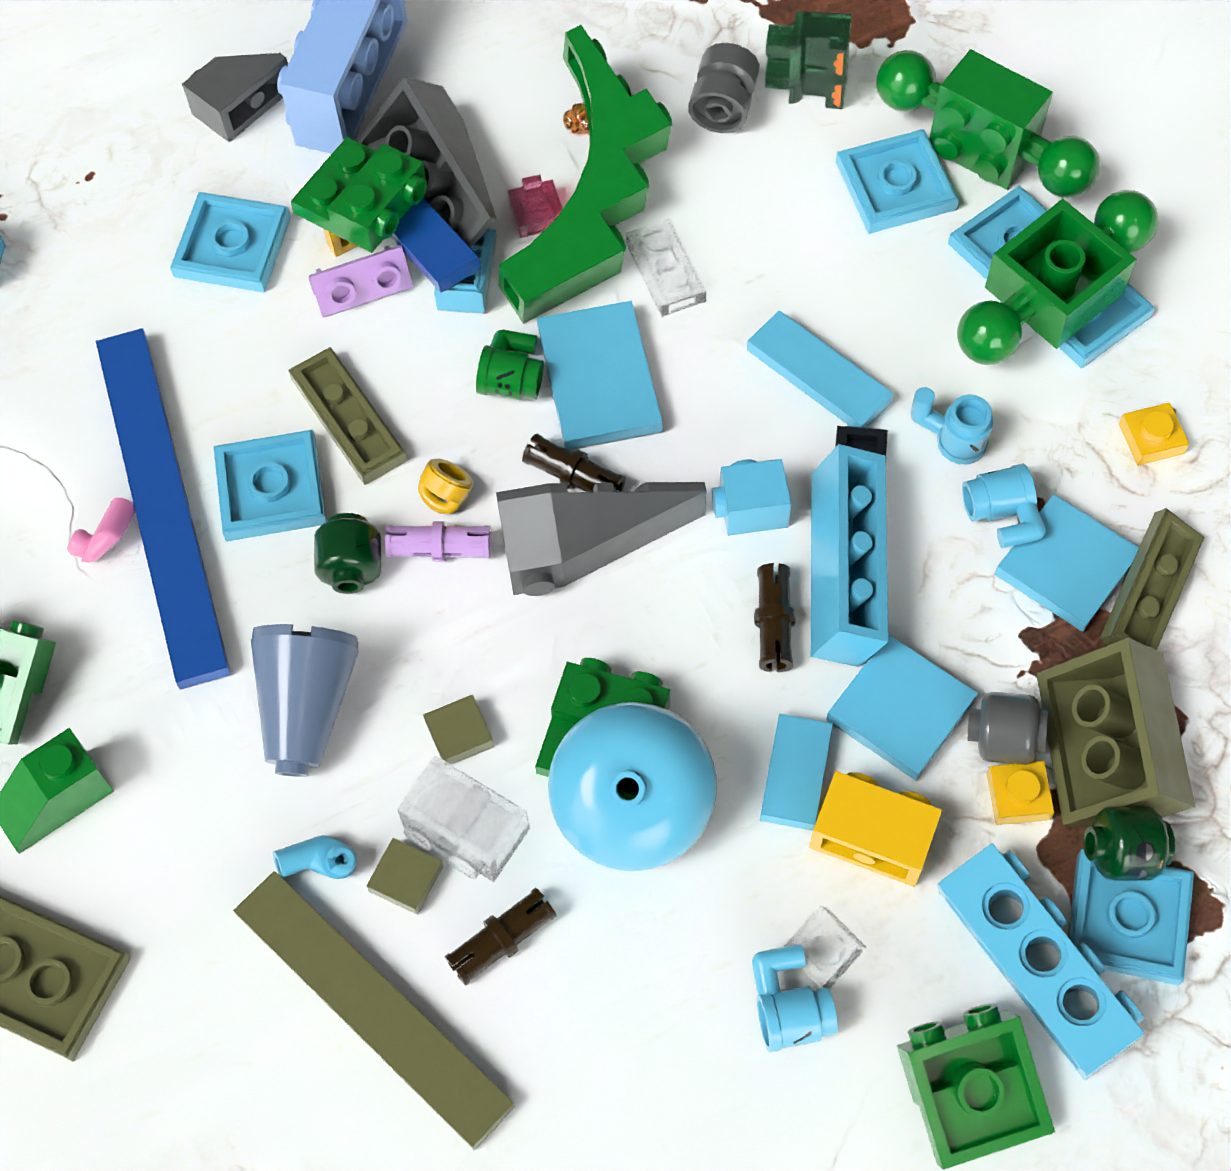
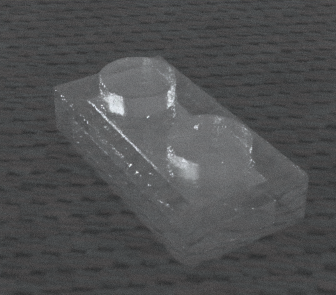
M670 218L626 232V245L661 317L706 302V289Z

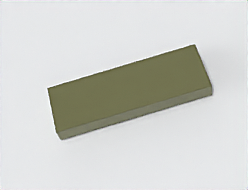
M331 347L288 370L291 380L364 485L407 462L406 452Z
M1167 508L1154 513L1099 638L1107 645L1125 638H1131L1155 650L1158 649L1205 538Z

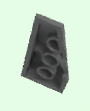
M403 77L354 140L375 151L385 143L423 162L425 178L427 180V189L423 198L471 249L497 217L464 119L443 86Z
M646 482L637 487L634 492L615 490L613 483H596L593 487L594 492H568L566 483H547L496 492L513 595L524 593L528 596L545 595L554 588L564 587L704 516L707 493L705 482Z

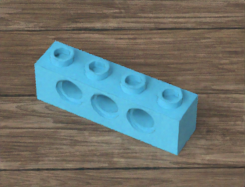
M991 843L937 883L939 894L1085 1081L1141 1039L1144 1032L1138 1026V1023L1144 1020V1017L1125 992L1120 990L1114 995L1102 981L1099 975L1105 971V968L1092 950L1084 942L1075 947L1061 929L1068 923L1056 905L1047 896L1038 900L1024 882L1031 877L1014 853L1008 850L1002 855L995 845ZM1009 897L1021 905L1023 913L1016 922L1001 924L991 917L989 908L996 899ZM1037 943L1049 944L1058 952L1060 962L1051 971H1037L1026 960L1027 950ZM1084 990L1090 993L1096 1000L1097 1013L1088 1020L1074 1019L1064 1009V997L1071 991Z

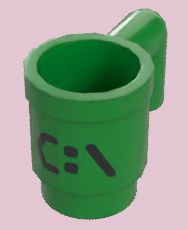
M505 329L496 331L491 344L485 345L481 352L476 376L477 394L493 395L520 401L523 397L536 400L541 388L544 361L530 358L529 354H535L538 336Z

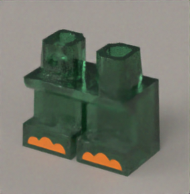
M796 11L794 26L769 24L766 39V56L768 59L765 88L789 90V104L799 102L803 95L826 97L825 108L843 110L848 77L852 14Z

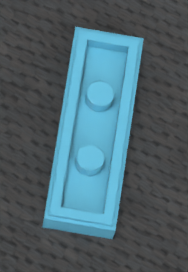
M780 310L747 341V351L850 427L867 428L892 403L893 392Z

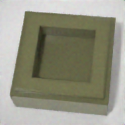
M473 694L423 714L425 724L444 767L494 747L493 739Z
M392 838L366 887L368 892L418 915L444 865L442 860Z

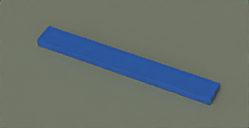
M141 328L96 340L97 351L175 682L178 688L182 690L229 676L231 671L146 333Z

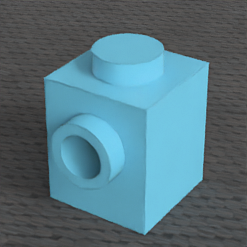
M745 459L734 462L730 466L721 467L719 487H713L711 493L715 518L724 517L727 536L788 528L791 500L782 459L760 462Z

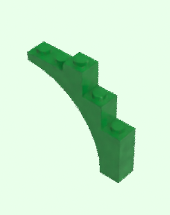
M582 25L565 32L563 60L579 88L588 118L589 153L587 162L574 193L558 217L531 244L499 264L498 286L523 324L621 273L626 245L615 225L644 210L649 180L639 163L667 149L672 127L671 116L667 108L661 102L656 103L647 88L631 95L630 87L621 74L615 75L607 63V56L601 43L595 38L591 39Z

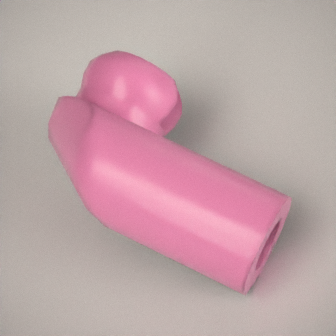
M114 498L93 535L84 529L75 530L67 546L68 552L73 556L81 557V562H96L122 538L135 513L134 505L127 499Z

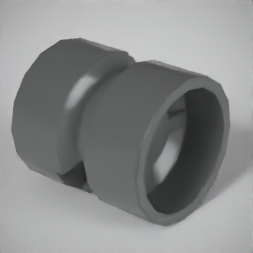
M727 42L717 43L706 49L700 62L697 81L693 86L688 104V112L692 120L700 127L717 133H732L741 129L746 123L752 94L754 93L760 71V64L752 52L738 44Z

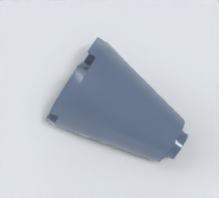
M270 624L253 628L251 649L264 758L266 763L276 765L275 774L307 777L309 768L320 767L359 653V642L356 636L343 631L316 626L311 627V632L293 631V624Z

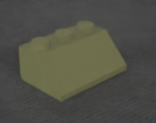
M1125 638L1036 673L1042 709L1048 710L1047 738L1063 826L1069 828L1092 826L1095 816L1105 807H1150L1161 817L1195 807L1166 663L1162 652L1131 638Z

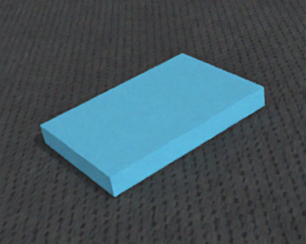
M632 300L537 318V328L563 443L566 449L570 450L663 432V422Z

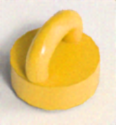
M436 458L428 461L420 475L418 492L422 501L431 510L439 514H452L458 510L461 503L467 498L473 487V481L470 475L458 465ZM435 495L447 500L448 502H443L439 500L437 497H435Z

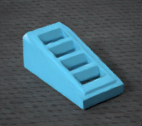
M487 229L476 242L483 243V245H473L471 248L476 255H480L481 269L463 280L474 281V284L457 283L442 293L435 287L434 295L437 310L485 314L497 237L496 229Z

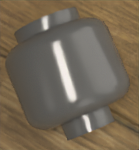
M989 692L982 699L981 709H970L967 741L978 742L979 755L985 761L1020 765L1030 764L1036 758L1037 752L1045 753L1048 710L1040 709L1038 700L1032 695Z

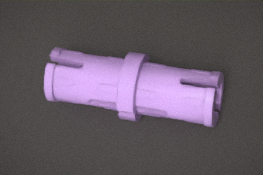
M433 521L432 526H386L385 531L388 535H385V553L387 558L433 557V562H444L445 557L490 558L491 549H489L491 548L490 525L472 527L445 526L444 521Z

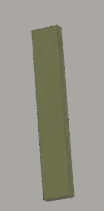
M275 871L233 910L236 916L474 1151L515 1108L514 1102Z

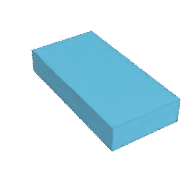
M779 713L760 821L813 831L816 824L833 723Z

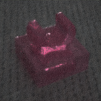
M540 174L522 178V187L508 190L509 204L520 238L542 233L558 217L563 209L553 179L542 182Z

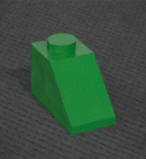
M70 727L21 758L0 791V826L19 854L114 792Z

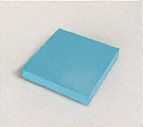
M924 129L837 152L836 164L868 234L957 210L959 200Z
M198 192L170 266L173 277L265 293L291 219L289 207Z
M313 429L213 446L222 532L226 542L321 526L327 522L317 444Z
M1053 494L1039 512L1046 529L1044 537L1037 541L1013 546L997 566L994 575L1084 632L1130 570L1139 547Z
M888 634V643L869 658L828 711L826 720L916 781L975 702L978 693Z
M1081 849L1077 854L1067 937L1075 947L1084 942L1097 956L1106 971L1179 986L1184 981L1194 872L1165 866L1163 872L1153 880L1105 879L1097 871L1094 862L1089 861L1084 850Z

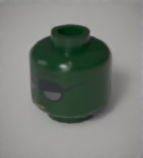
M341 513L331 516L314 534L315 575L321 582L332 586V589L338 593L353 594L363 590L365 585L372 583L381 573V534L378 529L359 514Z
M1105 807L1095 816L1092 826L1086 828L1083 837V848L1087 859L1094 862L1097 871L1105 879L1114 881L1153 880L1163 872L1165 866L1172 862L1175 853V837L1171 825L1167 821H1163L1162 817L1153 808Z

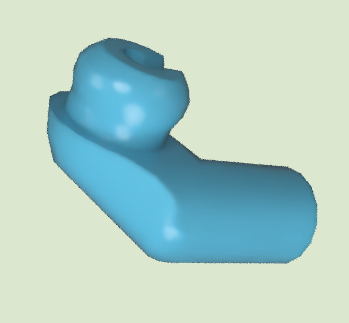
M321 835L273 851V860L276 870L282 878L309 869L332 879H344L350 876L356 869L357 854L349 845L329 836Z

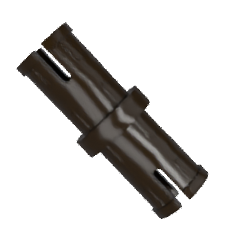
M538 433L534 434L530 439L535 446L533 447L527 443L522 456L523 463L532 465L560 479V483H566L569 490L576 487L585 492H594L593 487L596 483H613L615 490L623 491L626 477L588 460L586 452L579 449L572 452L543 438Z
M774 563L763 564L757 569L759 608L754 613V624L760 628L759 668L763 671L771 672L772 662L776 660V672H785L793 667L791 627L796 622L795 609L790 607L789 577L791 576V570L789 566L779 563L778 574L774 576Z
M536 887L498 918L493 915L483 921L485 928L453 952L444 956L453 972H457V977L465 986L503 955H506L508 958L518 952L516 945L549 920L557 917L548 901L544 903L542 900L544 895Z

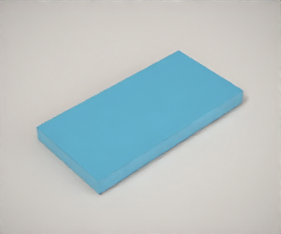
M1019 185L950 233L948 245L987 280L993 253L1044 214L1047 209ZM1128 283L1123 295L1059 348L1082 369L1151 318L1155 307Z

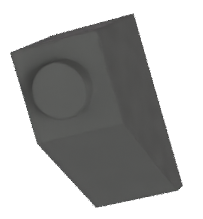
M281 53L214 57L201 69L193 72L182 83L191 114L227 142L232 141L283 98L282 94L278 92L277 83L282 67L288 66L287 57Z

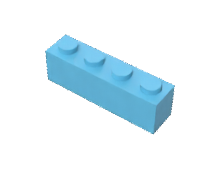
M838 444L811 473L810 657L859 667L888 643L885 455Z

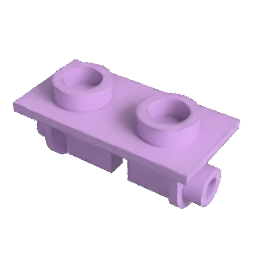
M387 245L384 246L383 251L321 271V268L315 269L316 273L308 277L322 317L413 288L401 245L392 248Z

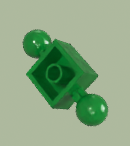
M972 49L966 53L942 84L936 81L935 69L929 59L917 51H898L887 57L881 64L876 77V87L880 98L887 106L897 111L908 112L922 106L934 111L929 140L935 152L942 158L952 160L976 173L981 179L992 182L1005 190L1010 188L1029 162L1038 166V175L1042 185L1048 192L1057 197L1074 198L1081 196L1096 183L1101 168L1100 157L1095 147L1089 141L1078 136H1064L1051 142L1041 137L1053 91Z
M1121 190L1112 193L1098 206L1094 223H1092L1062 198L993 253L984 288L1001 302L992 300L982 301L965 311L957 327V340L962 352L970 360L978 364L995 365L1009 359L1018 349L1024 323L1029 325L1055 349L1059 348L1124 294L1137 261L1130 253L1145 247L1153 239L1158 228V212L1151 199L1135 190Z

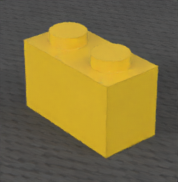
M835 771L814 826L809 848L915 887L942 809L931 806L930 800L920 794L910 791H902L898 794L879 787L876 780L865 774L849 772L846 775Z

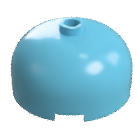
M641 702L611 704L591 712L578 721L560 742L553 756L548 777L550 808L556 824L566 840L589 860L604 867L620 871L654 869L683 855L704 832L711 818L717 794V777L714 763L700 734L692 725L676 713L654 704ZM629 777L638 783L639 793L634 799L627 800L619 795L618 783L621 779Z

